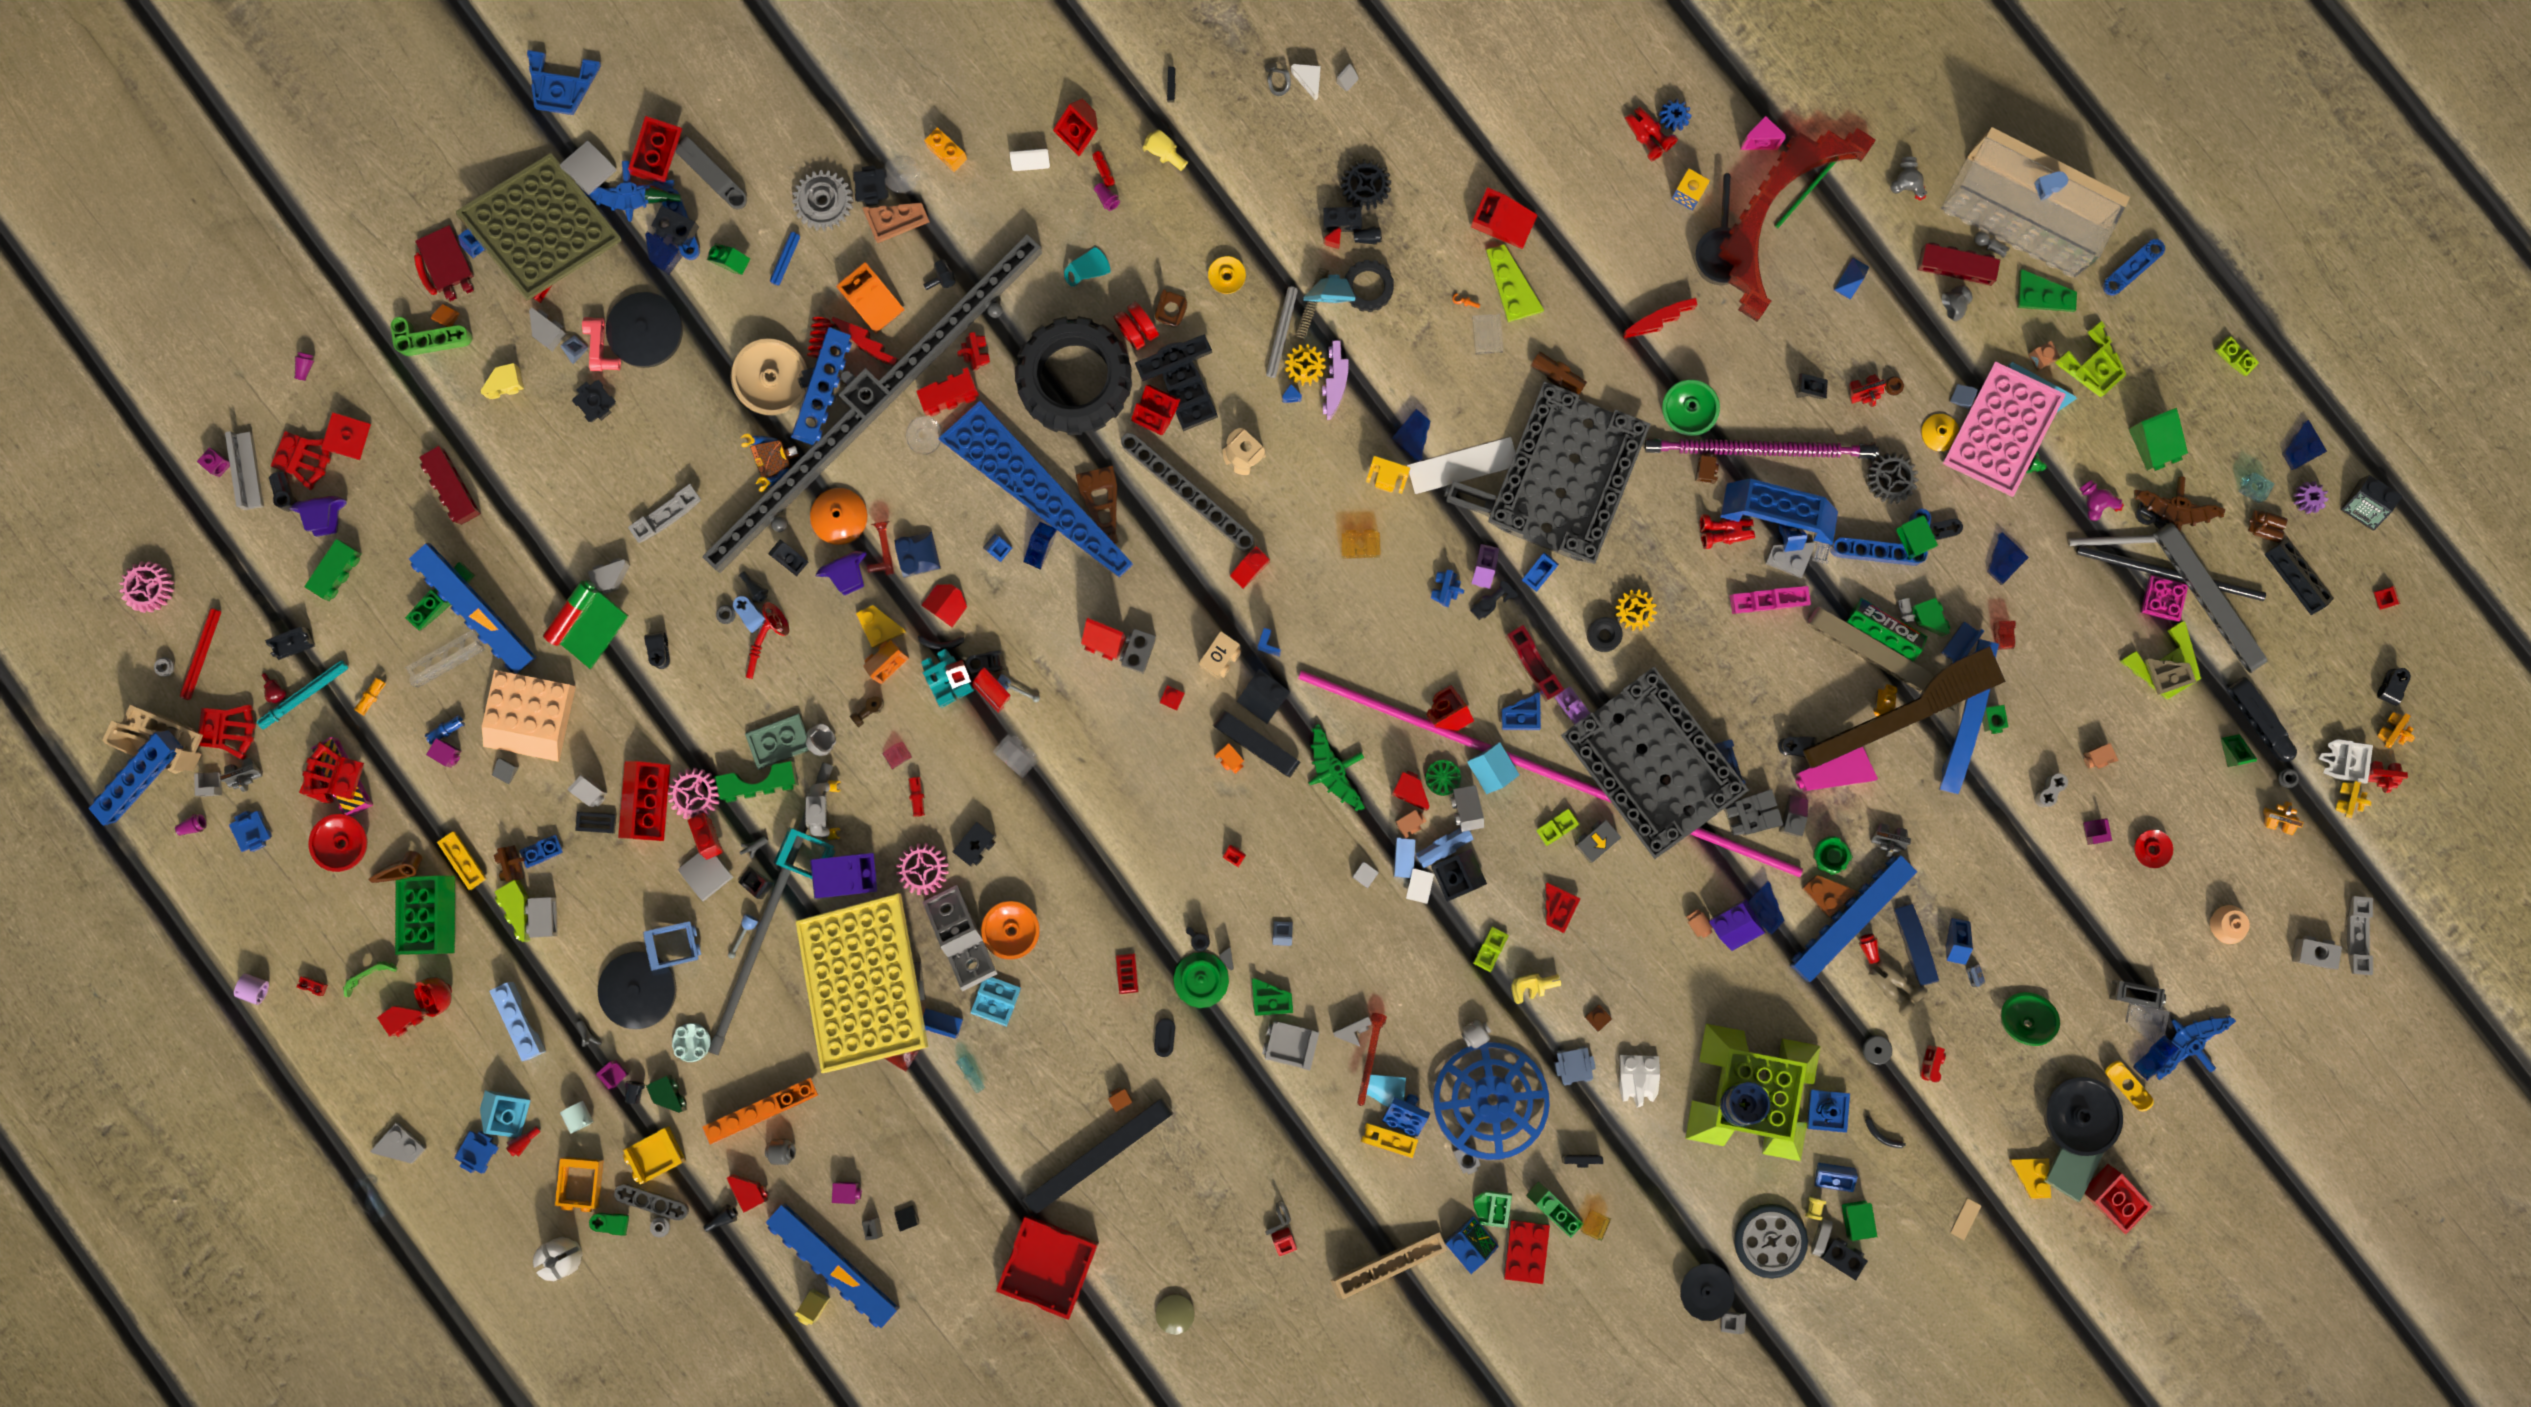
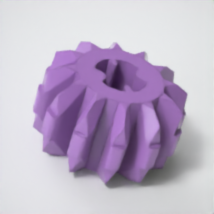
M2316 481L2310 482V484L2305 482L2302 486L2296 488L2298 493L2293 495V497L2297 498L2294 504L2300 505L2298 509L2300 511L2305 509V514L2317 513L2319 509L2325 508L2324 502H2327L2328 498L2324 497V495L2328 491H2322L2323 485L2317 486Z

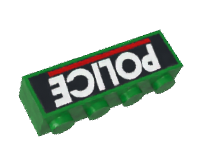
M1862 597L1852 609L1847 623L1912 662L1923 651L1928 638L1925 634Z

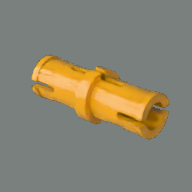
M375 677L369 688L362 693L363 696L354 710L365 716L373 702L377 701V696L386 683Z

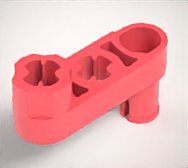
M584 317L582 320L583 334H591L590 370L620 371V358L603 357L605 339L604 318Z

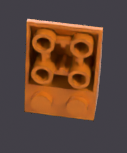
M866 262L836 286L875 334L905 310Z

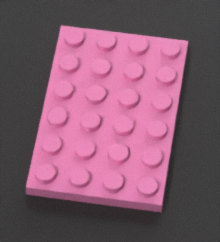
M1995 361L1943 464L2013 497L2066 394Z

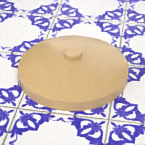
M776 339L756 340L746 345L736 356L731 369L732 387L738 399L752 411L764 415L782 414L793 409L804 397L806 392L804 388L801 389L798 378L800 372L806 370L807 366L799 352L791 345Z

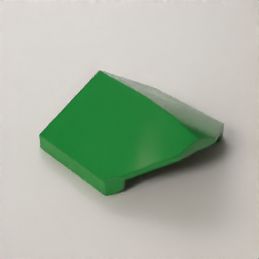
M1485 1190L1476 1196L1474 1209L1480 1224L1508 1228L1512 1193Z

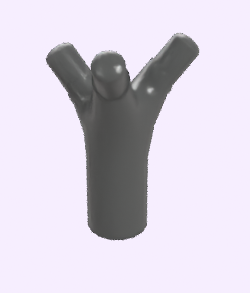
M763 836L755 842L742 843L741 847H745V849L739 853L742 855L751 851L750 858H753L756 850L767 844L768 841Z
M583 1020L576 1023L582 1036L583 1047L589 1044V1041L601 1045L602 1042L596 1040L589 1033Z

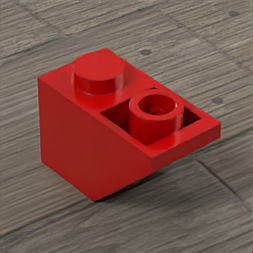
M392 1006L379 1015L377 1019L389 1037H400L408 1032V1027L411 1025L416 1026L424 1021L423 1017L426 1016L427 1011L404 1006Z

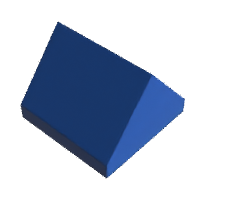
M1291 384L1284 393L1282 401L1283 403L1301 402L1302 394Z

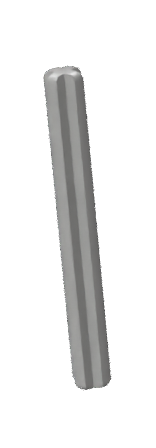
M1288 287L1266 372V376L1270 378H1276L1298 292V289L1295 287Z

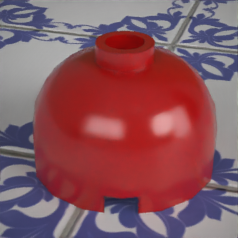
M429 977L415 983L417 985V988L414 989L416 1001L421 1009L425 1008L428 1011L426 1013L427 1016L435 1017L448 1009L452 1000V988L448 983L437 977Z

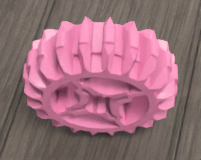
M141 561L139 565L132 564L133 570L128 568L126 569L128 575H121L125 579L124 582L119 583L121 586H124L123 589L119 590L120 593L124 594L122 599L127 601V606L143 613L147 611L152 613L154 609L161 610V604L167 605L166 598L172 599L168 595L169 592L174 591V589L170 588L174 584L173 581L169 580L172 577L171 574L166 573L167 569L161 568L160 564H154L151 561H147V563ZM152 572L156 575V578L149 579L145 576V573ZM144 595L148 597L149 601L141 602L137 597Z
M693 768L692 773L690 769H686V776L679 772L680 779L673 778L676 784L669 785L670 788L674 789L673 792H668V795L673 796L668 802H675L671 808L673 810L678 809L677 815L683 813V818L687 819L689 815L692 818L696 814L701 813L709 816L708 809L716 810L712 804H719V801L715 800V797H719V794L715 793V790H718L717 785L713 786L716 783V779L710 780L712 777L711 773L705 775V770L701 769L698 774V769ZM697 778L691 787H682L687 781ZM702 781L708 788V796L702 792ZM686 791H690V792L694 791V792H696L698 795L702 796V798H701V797H694V799H693V796H692L690 793L686 792ZM680 792L686 796V807L681 802ZM698 801H706V803L699 809L692 810V807L695 806Z
M917 843V850L913 846H909L911 853L906 850L903 851L907 857H899V860L903 861V865L897 864L896 867L902 868V871H898L896 874L903 875L899 882L906 881L903 887L906 889L911 886L910 893H913L917 888V895H921L922 889L924 894L928 895L929 888L934 893L936 892L935 885L939 888L942 887L939 883L940 880L946 882L947 879L942 877V874H949V871L943 870V867H948L949 864H942L946 856L939 858V855L942 853L941 850L934 853L936 846L932 845L930 850H928V843L924 844L923 849L921 844ZM923 853L931 855L937 864H927ZM917 855V864L908 869L910 860ZM922 863L925 867H932L925 870L923 875H921L922 872L914 871L921 868ZM938 869L935 879L928 884L929 873ZM909 874H917L920 877V881H922V885L914 883L910 879Z

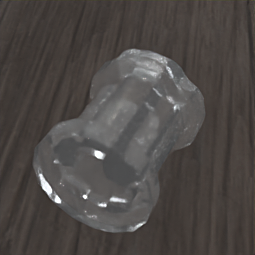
M1815 542L1817 547L1812 561L1828 564L1829 561L1827 559L1832 545Z

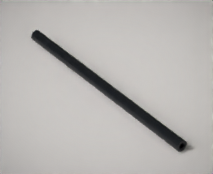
M2078 546L2076 550V555L2184 582L2175 569L2083 546ZM2212 579L2220 591L2259 601H2264L2266 598V592Z

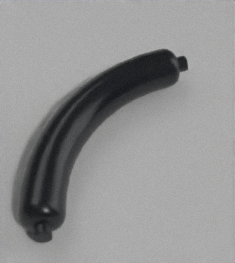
M919 635L917 637L921 644L936 650L955 648L963 644L965 639L963 636L949 642H935L927 639L925 636Z
M1866 1116V1126L1879 1142L1893 1148H1903L1906 1146V1143L1903 1141L1893 1140L1884 1136L1876 1128L1872 1118Z

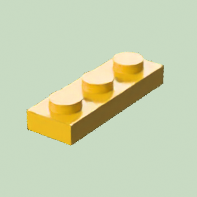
M452 831L437 842L469 890H472L487 879L455 831Z

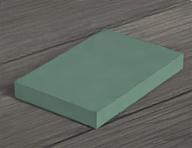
M799 713L745 733L758 770L809 751L805 742L807 732Z
M2060 1148L2044 1182L2075 1201L2080 1202L2104 1152L2094 1156H2078Z

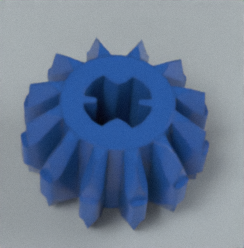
M1677 98L1674 103L1668 100L1667 105H1662V111H1660L1659 116L1662 117L1660 124L1666 123L1665 130L1670 126L1672 127V132H1675L1676 127L1681 131L1684 128L1683 126H1688V120L1691 119L1692 115L1688 113L1690 107H1684L1685 101L1679 104Z

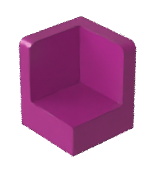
M2108 818L2083 823L2087 845L2113 841Z
M617 1060L610 1061L596 1075L608 1089L615 1088L629 1074Z

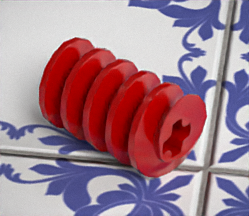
M823 317L812 318V321L815 323L811 324L813 331L810 332V336L813 338L809 339L811 345L808 346V351L811 353L807 354V356L812 358L818 357L827 329L829 327H836L829 319Z

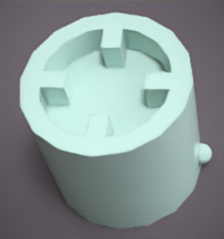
M584 1101L560 1112L570 1134L594 1122Z

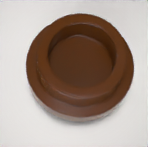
M1893 376L1886 380L1884 388L1889 395L1896 396L1903 391L1904 383L1899 377Z

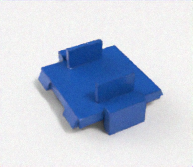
M245 811L235 816L236 821L229 824V828L241 852L249 849L251 852H255L265 847V841L272 837L270 830H267L262 820L264 817L261 811L253 813Z
M468 1131L462 1146L454 1156V1159L461 1162L459 1167L470 1173L474 1171L481 1174L485 1173L492 1155L496 1154L499 1149L498 1145L490 1142L493 1140V1137L482 1131L478 1134Z

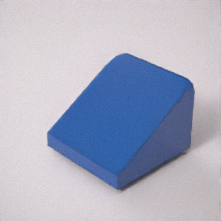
M994 534L983 549L1001 562L1012 547L1000 536Z

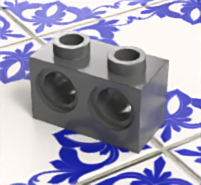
M1136 629L1133 630V633L1129 632L1126 639L1128 644L1127 650L1122 651L1119 660L1122 662V667L1144 674L1156 641V636ZM1139 637H1143L1146 640L1142 647L1135 645V640ZM1132 655L1139 657V662L1135 665L1129 663V658Z

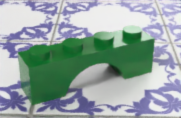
M792 761L772 765L768 777L757 784L746 783L737 773L715 776L719 799L725 800L726 803L737 801V797L744 796L745 799L754 798L756 793L761 792L764 795L773 794L776 789L781 788L782 791L793 790L794 786L799 785L795 762Z

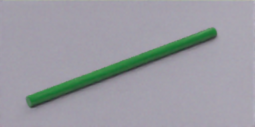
M1837 156L1833 158L1775 224L1777 229L1839 160Z

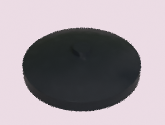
M638 292L624 297L613 307L606 322V338L612 351L625 363L639 368L655 367L669 360L679 348L683 336V324L677 309L666 298L651 292Z
M629 952L616 957L603 970L598 983V1000L603 1012L612 1022L627 1029H644L656 1025L668 1015L676 999L677 986L670 967L651 971L647 952ZM657 956L658 963H664V961Z
M2076 1077L2061 1082L2051 1091L2044 1107V1122L2050 1137L2061 1149L2078 1156H2094L2107 1151L2118 1140L2123 1127V1110L2119 1099L2106 1084L2093 1078Z

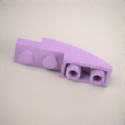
M1333 341L1332 347H1329V358H1333V365H1329V376L1333 378H1326V384H1322V395L1326 396V403H1323V414H1327V420H1331L1337 411L1347 382L1348 359H1341L1340 341Z

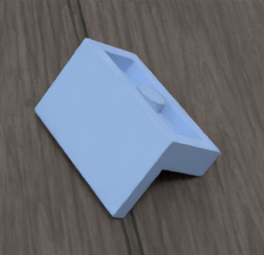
M1396 838L1394 877L1411 878L1412 870L1414 869L1415 839Z

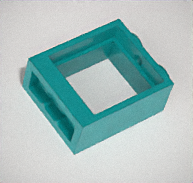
M789 827L774 863L812 879L811 872L785 862L796 837L799 836L825 847L820 859L833 857L835 854L834 846Z

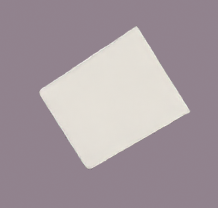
M1413 869L1406 899L1428 904L1434 874Z

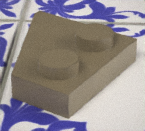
M2150 658L2145 660L2157 695L2196 682L2189 663L2160 661Z

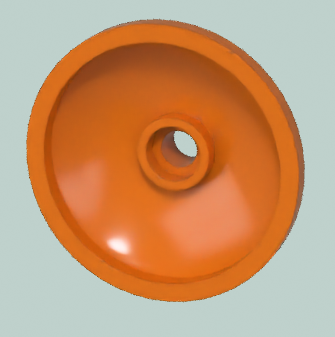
M834 488L822 493L813 503L810 512V521L814 532L823 541L834 545H844L856 540L863 533L868 519L867 508L863 500L853 491L844 488ZM839 511V517H834V512Z
M1007 901L995 905L988 911L982 922L981 934L985 946L992 954L1002 959L1012 960L1021 958L1033 950L1039 939L1040 927L1036 915L1028 906L1019 902ZM1010 927L1015 928L1014 934L1009 933L1008 930Z

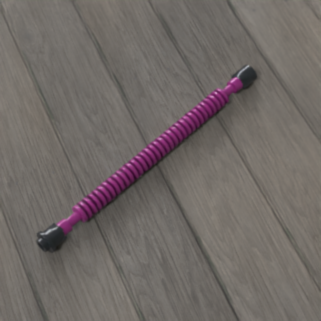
M1646 437L1644 446L1645 453H1661V451H1669L1670 449L1679 450V454H1682L1683 450L1684 454H1687L1689 451V454L1694 452V454L1713 453L1717 455L1718 452V455H1722L1723 452V455H1727L1728 452V455H1732L1733 451V455H1737L1738 452V455L1743 453V455L1771 456V454L1772 456H1776V454L1777 456H1781V454L1786 456L1787 454L1788 457H1791L1792 454V457L1797 455V457L1826 456V458H1830V456L1831 458H1835V456L1840 458L1841 454H1850V456H1857L1858 459H1870V461H1874L1875 457L1879 456V446H1876L1875 442L1841 447V443L1826 444L1825 442H1822V444L1817 442L1816 445V442L1811 444V442L1778 441L1777 443V441H1773L1772 443V441H1768L1767 443V441H1763L1762 443V441H1758L1757 444V441L1752 443V440L1748 442L1747 440L1743 442L1742 440H1719L1718 442V440L1714 439L1713 442V439H1709L1708 442V439H1704L1703 443V439H1699L1698 443V439H1694L1693 443V439H1689V442L1688 439H1684V441L1679 439V442H1669V440H1661V438Z

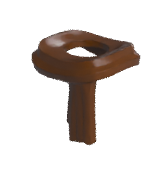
M1163 289L1155 311V319L1166 325L1177 327L1185 315L1188 304L1187 299L1178 294L1166 292V289ZM1171 302L1179 307V312L1174 317H1169L1164 312L1165 306Z

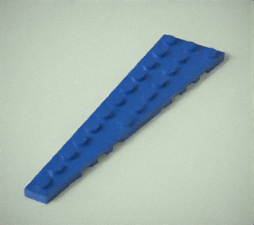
M981 401L938 438L940 442L1119 578L1133 566V563Z

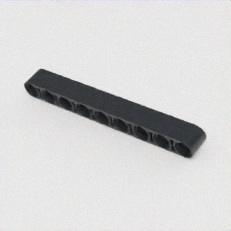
M1162 1097L1022 1199L1023 1203L1032 1216L1036 1215L1173 1115V1111Z

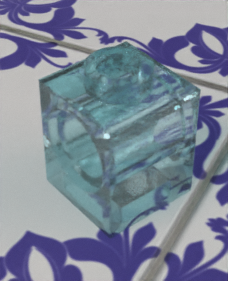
M2254 472L2244 476L2240 482L2241 488L2239 492L2260 503L2267 499L2275 483ZM2252 483H2255L2257 485V491L2253 489Z

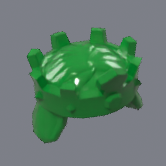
M1832 835L1821 839L1816 844L1813 858L1816 860L1821 871L1824 870L1830 873V875H1835L1847 868L1849 861H1852L1853 855L1846 843L1841 841L1840 837Z

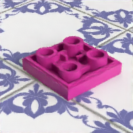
M2150 575L2141 613L2180 622L2188 586L2184 583Z

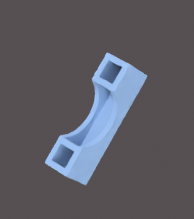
M506 982L490 990L489 992L521 1060L527 1061L546 1052L539 1035L531 1028L521 1006L522 999L514 982Z

